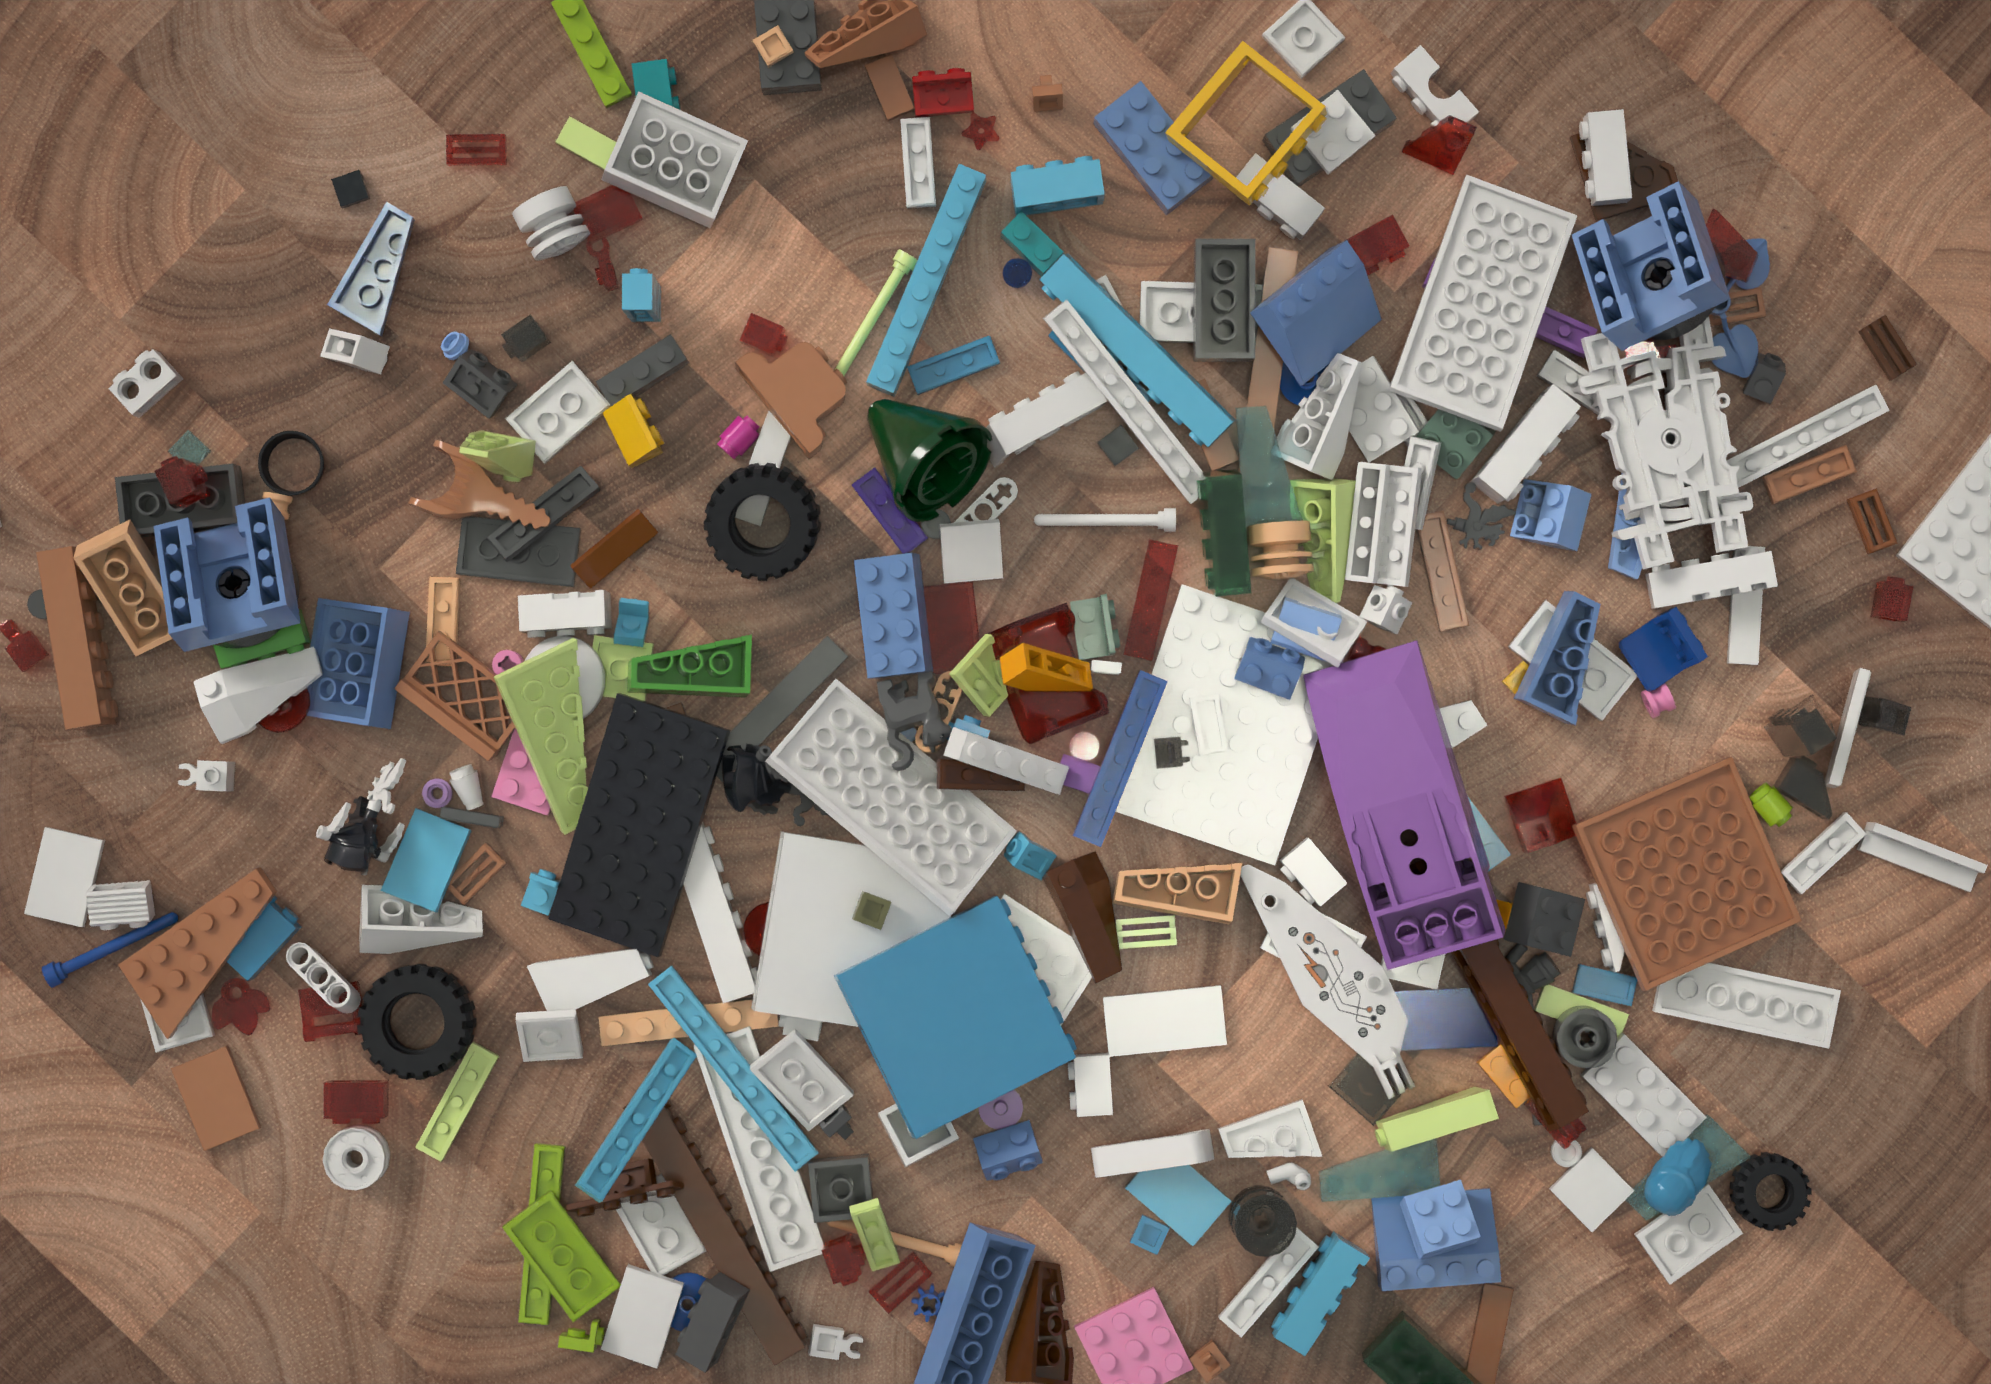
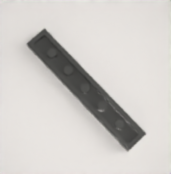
M826 636L730 732L723 755L734 754L732 751H727L729 746L741 745L744 751L747 744L759 746L848 656ZM736 754L732 772L736 769L737 765ZM721 760L717 777L723 782Z

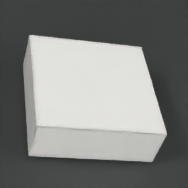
M1091 661L1092 673L1119 675L1121 673L1122 663Z

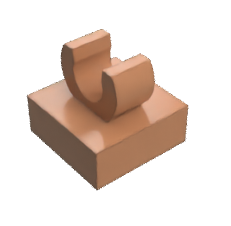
M1052 75L1040 76V86H1032L1034 112L1062 110V84H1052Z
M1213 1340L1189 1356V1360L1206 1383L1231 1366Z

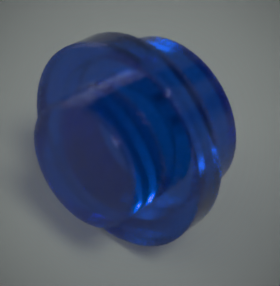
M1011 259L1003 268V279L1010 287L1022 288L1032 278L1031 266L1023 259Z

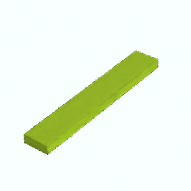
M534 1144L529 1206L550 1190L560 1202L565 1146ZM524 1258L518 1323L548 1325L552 1294Z

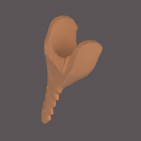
M435 440L433 447L450 456L455 465L454 482L449 491L439 498L422 500L411 497L408 502L410 506L438 518L452 520L482 513H488L490 516L498 513L501 520L510 517L512 523L521 520L524 527L532 524L535 530L541 527H548L551 521L549 516L546 515L544 508L536 510L534 503L526 505L524 498L516 500L513 492L505 494L503 487H496L482 466L459 453L460 448L439 440Z

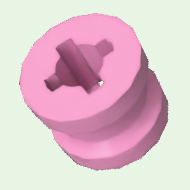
M503 650L493 658L492 668L498 675L524 662V660L517 652Z
M1665 683L1653 691L1644 690L1641 692L1643 703L1652 718L1660 716L1662 711L1676 709L1673 696Z

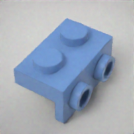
M1250 637L1234 679L1290 700L1302 673L1305 657L1296 651L1274 646L1266 639Z
M1030 1120L973 1138L986 1180H1001L1010 1173L1020 1170L1029 1171L1038 1164L1043 1163Z

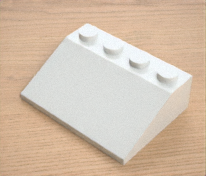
M638 91L601 180L711 228L748 140Z

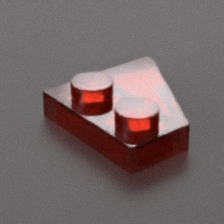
M1449 115L1439 121L1438 125L1424 130L1417 139L1406 141L1402 153L1454 175L1477 127Z
M1712 209L1706 227L1711 241L1718 247L1723 257L1725 276L1747 283L1758 259V253L1717 210Z

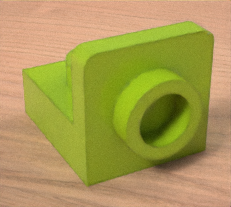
M594 1319L592 1321L590 1335H585L586 1330L578 1328H568V1332H562L559 1336L558 1348L593 1353L597 1349V1345L602 1346L605 1328L600 1327L601 1319Z

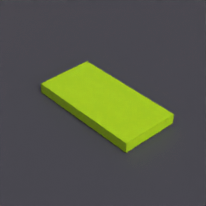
M551 1190L502 1226L503 1230L572 1322L576 1321L621 1286L620 1282Z

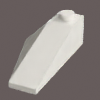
M1339 353L1336 354L1317 379V387L1308 398L1304 397L1298 404L1301 408L1292 420L1287 419L1282 425L1272 447V455L1333 480L1345 452L1362 362Z
M311 647L292 654L287 653L223 669L193 682L200 707L221 744H224L252 732L257 728L256 724L268 714L272 716L279 710L278 706L291 696L296 697L321 677L323 672L316 649Z
M362 885L359 930L360 953L391 954L478 938L483 935L481 910L447 901L441 904L438 912L435 913L381 891L383 885Z

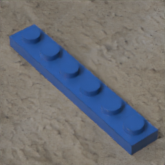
M1139 670L1072 836L1096 846H1102L1168 681Z

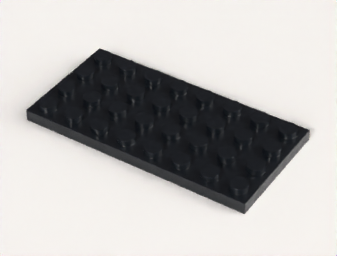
M617 693L549 920L656 957L662 955L731 730L622 693Z

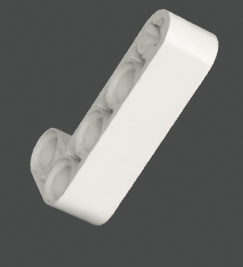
M1210 1129L1091 1148L1095 1178L1192 1165L1214 1159Z

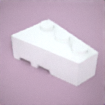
M595 590V592L586 593L569 592L564 594L549 593L518 596L519 631L527 632L528 638L545 637V631H557V636H574L575 630H587V635L605 634L604 629L612 628L610 593L605 590Z

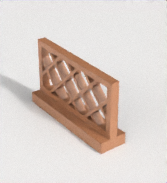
M441 631L435 634L406 676L394 688L487 761H490L499 754L502 746L515 730L513 721L508 726L507 719L512 718L510 715H506L505 702L497 684V696L483 697L480 680L490 679L496 683L494 676L497 674ZM439 641L449 647L451 659L436 661L434 648ZM456 653L462 658L456 659ZM430 656V662L424 663L426 659ZM467 661L473 666L474 677L459 679L457 662ZM451 663L454 680L439 682L437 665ZM431 666L434 683L424 684L415 677V674L421 667ZM479 671L483 673L485 676H480ZM475 681L477 698L463 700L460 683ZM455 684L457 701L447 702L443 699L440 686ZM429 687H435V692ZM498 699L501 716L486 718L484 701ZM478 702L481 719H469L465 715L464 704ZM502 720L504 733L497 740L489 734L487 722ZM476 723H482V728Z

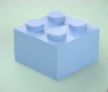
M1461 1180L1404 1196L1400 1202L1419 1260L1475 1244L1481 1237Z

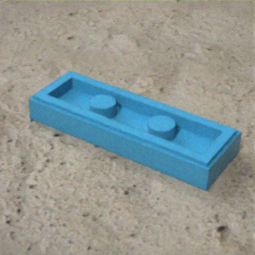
M989 335L907 366L917 395L999 365L1000 361Z

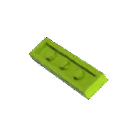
M552 1L551 4L606 109L632 96L584 1Z

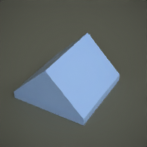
M1285 597L1279 620L1289 626L1319 636L1317 626L1327 634L1337 633L1342 617L1339 614L1314 606L1311 607ZM1273 631L1270 643L1323 660L1278 632Z

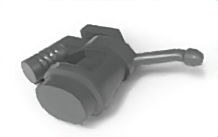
M1517 943L1506 958L1514 968L1513 974L1516 980L1526 989L1528 993L1527 1000L1534 1010L1532 994L1535 990L1553 983L1555 978L1561 973L1546 952L1539 956L1534 955L1520 970L1516 963L1528 950V947Z

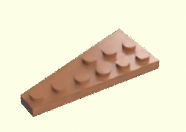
M261 867L253 870L118 964L167 1039L175 1034L177 1027L191 1012L195 1002L206 991L230 958L229 955L246 936L245 933L253 922L259 918L277 893Z

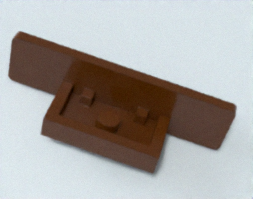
M649 1158L626 1164L602 1202L598 1203L594 1199L566 1205V1211L577 1213V1217L591 1216L595 1214V1209L604 1208V1211L622 1208L621 1203L629 1201L632 1205L648 1202V1197L657 1195V1198L672 1197L675 1195L676 1190L684 1189L683 1182L673 1180L657 1183L654 1160Z

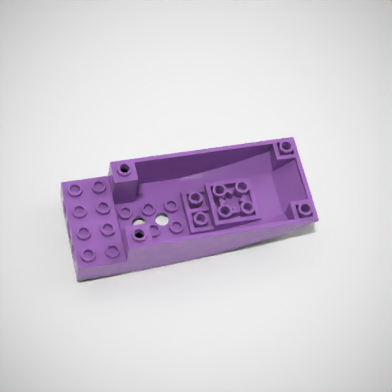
M1418 640L1343 662L1338 668L1330 666L1304 674L1308 699L1337 810L1387 970L1503 938L1506 929L1488 876L1489 861ZM1406 829L1414 830L1418 835V841L1413 846H1406L1401 841V833ZM1415 858L1425 860L1427 863L1426 872L1420 875L1414 874L1410 869V862Z

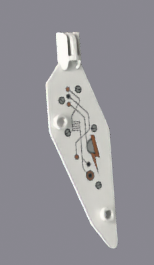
M1251 865L1242 866L1240 876L1302 1005L1373 1066L1388 1099L1395 1097L1383 1070H1386L1398 1094L1405 1092L1403 1082L1394 1065H1397L1409 1089L1414 1088L1415 1085L1400 1055L1408 1019L1383 967L1288 884ZM1267 896H1271L1274 899L1272 907L1266 906L1264 902Z

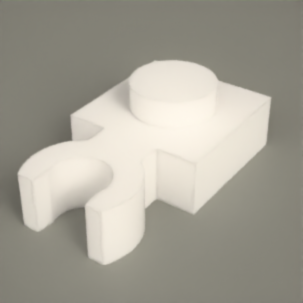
M813 1324L808 1354L814 1357L839 1360L840 1352H845L848 1357L857 1359L860 1358L861 1354L859 1351L851 1350L850 1346L853 1342L863 1343V1338L859 1334H850L847 1337H843V1328Z

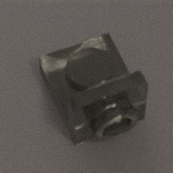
M1865 697L1859 725L1905 736L1911 707L1883 698Z

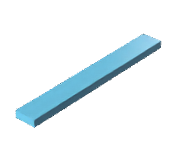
M670 966L648 984L791 1168L796 1172L819 1154L818 1150L778 1099L750 1070L748 1061L675 968Z

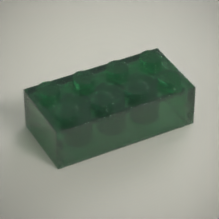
M1237 469L1201 472L1202 480H1196L1198 498L1204 502V509L1199 510L1200 527L1206 530L1207 538L1201 540L1203 557L1209 561V568H1204L1205 585L1208 587V590H1212L1216 597L1251 593L1242 474Z
M1404 1311L1362 1352L1363 1362L1387 1384H1481Z

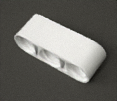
M301 942L289 947L286 954L288 964L330 1006L346 1014L354 1012L359 1007L361 998L358 991L318 951ZM308 953V959L306 960V962L300 964V958L302 957V955ZM327 972L328 976L326 981L322 984H319V979L321 975ZM347 991L346 1000L339 1003V996Z

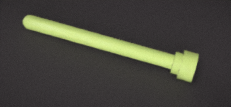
M900 249L893 258L895 261L892 265L894 270L835 368L843 376H845L904 274L908 275L915 268L918 260Z

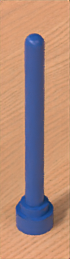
M174 912L168 913L149 922L144 927L134 929L63 964L53 961L42 966L44 978L51 988L64 983V979L68 978L69 973L175 924L178 921V915Z

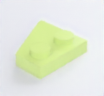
M985 634L949 673L983 716L988 717L1008 697L1006 685L1003 684L1000 660L995 659L992 647L995 640L991 634Z

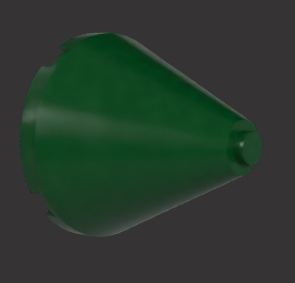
M888 399L875 401L868 409L867 420L897 509L911 521H929L939 517L935 510L948 503L952 508L956 506L973 489L989 463L992 451L987 448V439L992 441V435L976 419Z

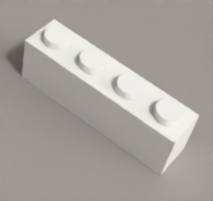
M955 727L952 729L944 752V756L1058 795L1061 793L1069 769L1066 765Z

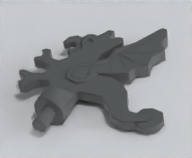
M1469 482L1466 484L1465 492L1463 493V500L1470 509L1468 519L1456 517L1453 520L1448 518L1447 524L1452 525L1455 530L1466 533V537L1459 541L1460 545L1464 544L1465 549L1469 539L1472 538L1474 541L1473 548L1476 549L1478 547L1481 550L1482 546L1478 543L1479 538L1484 537L1485 541L1490 539L1491 542L1488 546H1493L1495 540H1498L1499 535L1505 534V531L1500 530L1503 524L1499 523L1492 526L1485 524L1488 522L1496 523L1502 518L1515 515L1516 511L1507 509L1505 505H1492L1489 509L1485 508L1481 514L1480 505L1470 496V493H1474L1476 490V485L1473 482Z

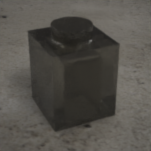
M531 314L501 334L506 341L502 344L504 350L511 359L517 357L521 362L551 343Z

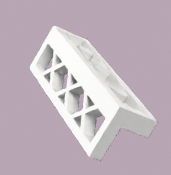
M1876 822L1866 823L1864 831L1867 835L1860 840L1857 850L1966 892H1971L1977 874L1985 873L1988 866Z

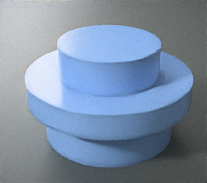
M456 331L449 333L441 343L444 356L449 360L458 359L460 355L468 351L469 338L465 334Z

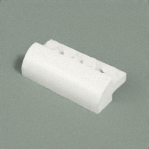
M1358 462L1345 580L1409 587L1422 468Z

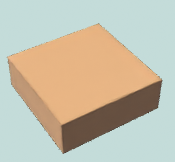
M778 25L753 39L754 45L768 68L794 53Z

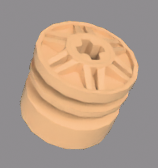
M1282 521L1248 526L1249 546L1263 548L1262 554L1250 557V562H1264V567L1251 569L1252 577L1281 580L1297 578L1303 574L1314 572L1313 564H1300L1299 559L1313 557L1312 552L1298 549L1299 544L1311 541L1310 521Z

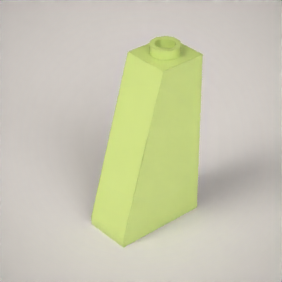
M1472 1087L1376 1121L1378 1129L1375 1130V1136L1380 1147L1384 1146L1385 1150L1393 1152L1499 1119L1490 1090Z

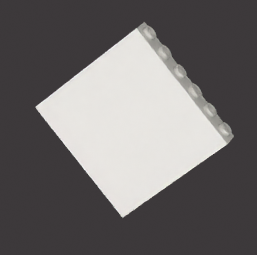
M781 831L751 1008L757 1012L858 1027L834 975L949 919L951 916L947 915L865 845ZM862 891L892 902L881 930L852 919Z

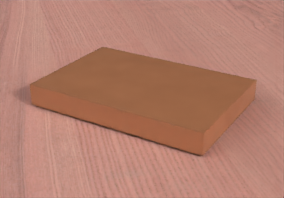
M228 1045L171 1068L204 1151L261 1128Z

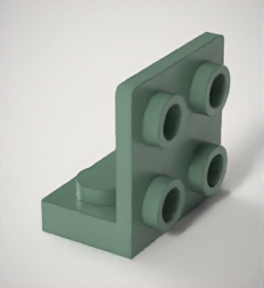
M1438 409L1416 437L1440 442L1441 447L1437 465L1453 478L1458 479L1491 440L1496 430Z
M1107 594L1100 595L1097 598L1071 601L1070 607L1078 659L1085 660L1114 655L1116 653L1115 648L1120 647L1118 629L1112 630L1111 619L1116 617L1114 601L1108 600Z

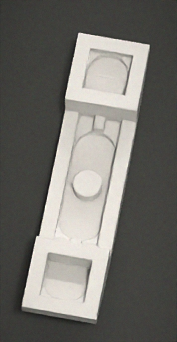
M768 411L749 465L759 463V465L773 463L776 464L777 468H780L791 437L770 411ZM753 495L745 499L739 505L735 518L761 526L770 497Z

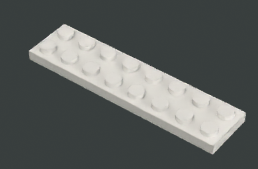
M750 1026L726 1034L750 1065L760 1057ZM694 1045L693 1047L769 1271L771 1272L826 1253L827 1250L818 1224L814 1223L813 1209L799 1169L795 1172L704 1055Z

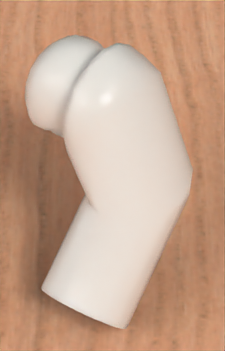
M1292 1162L1266 1171L1271 1185L1283 1180L1294 1184L1299 1190H1306L1311 1185V1176L1308 1171Z

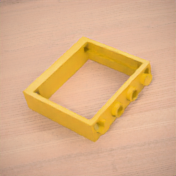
M1242 41L1165 133L1169 142L1250 206L1254 200L1258 201L1261 196L1264 197L1269 189L1267 185L1274 177L1278 179L1288 167L1286 162L1293 154L1297 156L1303 151L1308 143L1306 139L1312 131L1317 133L1322 128L1321 125L1327 119L1325 117L1327 112L1325 105ZM1250 61L1311 109V111L1246 186L1188 140L1186 136Z

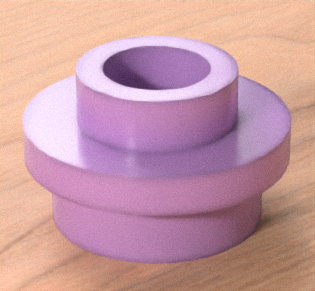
M432 779L424 785L422 796L425 803L430 807L441 808L451 801L452 788L443 779ZM437 787L443 791L440 799H436L433 796V790Z

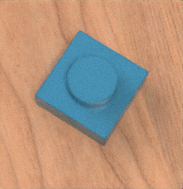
M1142 1214L1130 1239V1243L1157 1255L1170 1228Z

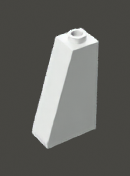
M633 948L535 962L527 966L547 1011L578 1009L652 975L650 969L654 967L649 954L642 953Z

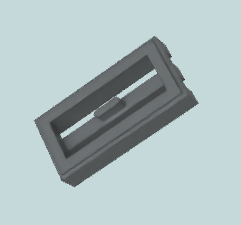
M441 807L440 812L441 819L493 828L503 827L504 816L451 807Z

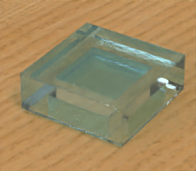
M187 430L168 452L182 466L189 469L196 468L211 450L191 431Z

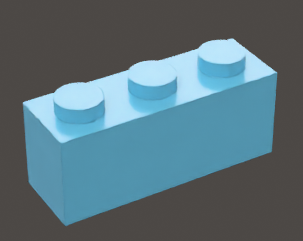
M635 268L630 269V274L622 273V310L631 322H661V286L654 275L648 273L647 269Z

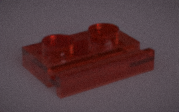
M613 185L575 202L577 206L573 210L575 214H581L584 219L580 225H586L590 231V235L587 237L590 245L643 220L631 193Z

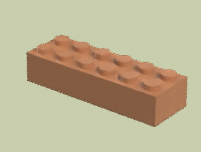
M69 546L36 552L65 730H86L116 725L115 718L118 717V706L111 697L110 688H113L114 682L112 673L107 671L105 659L109 658V651L106 642H102L101 630L104 629L102 614L97 612L96 601L99 598L74 560L76 547Z

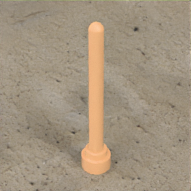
M853 1220L826 1222L830 1227L858 1234ZM890 1231L895 1245L944 1258V1262L950 1263L949 1266H955L961 1244L955 1243V1246L949 1244L946 1247Z

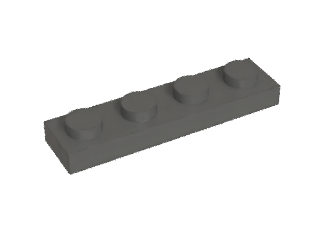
M579 466L532 502L535 504L536 510L545 509L546 515L551 519L548 527H541L535 530L532 524L524 527L521 520L515 523L509 520L487 537L488 541L502 558L508 562L597 494L600 488L584 468Z

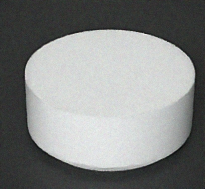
M1563 1136L1553 1142L1551 1156L1560 1166L1572 1167L1580 1161L1582 1149L1575 1139Z

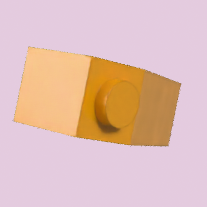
M1026 643L1020 644L1000 657L1004 685L1025 691H1091L1093 689L1089 662Z

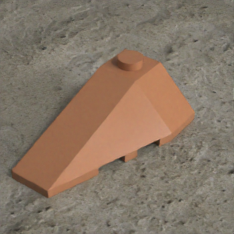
M862 0L858 4L859 10L852 17L850 15L844 16L840 20L842 26L836 31H829L804 53L806 58L816 66L824 68L904 49L917 43L919 39L927 35L918 6L910 0Z

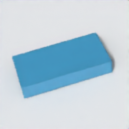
M1578 964L1572 993L1632 1007L1637 978Z

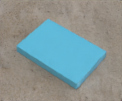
M415 808L381 891L437 913L469 839L471 830Z
M1191 1165L1137 1172L1125 1186L1126 1190L1192 1246L1197 1243L1232 1202Z

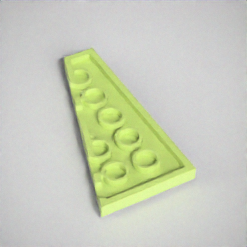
M574 637L494 676L556 822L564 835L576 830L588 791L585 772L587 763L583 746L585 737L582 697L579 693L578 680L580 671L577 665L576 653L578 644L577 639Z

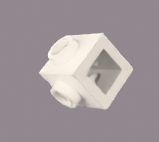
M1374 585L1359 617L1378 628L1397 635L1404 619L1408 615L1412 602L1402 597L1404 591L1394 586L1387 585L1385 589Z

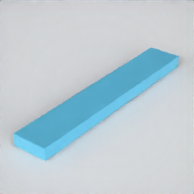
M672 1038L575 1184L576 1187L598 1203L604 1200L697 1057L695 1052L676 1038Z

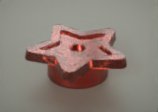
M971 113V124L962 131V136L973 139L977 150H981L988 141H998L999 136L993 129L996 117L983 118L975 113ZM980 128H982V129H984V132H983V133H979L978 130H979Z

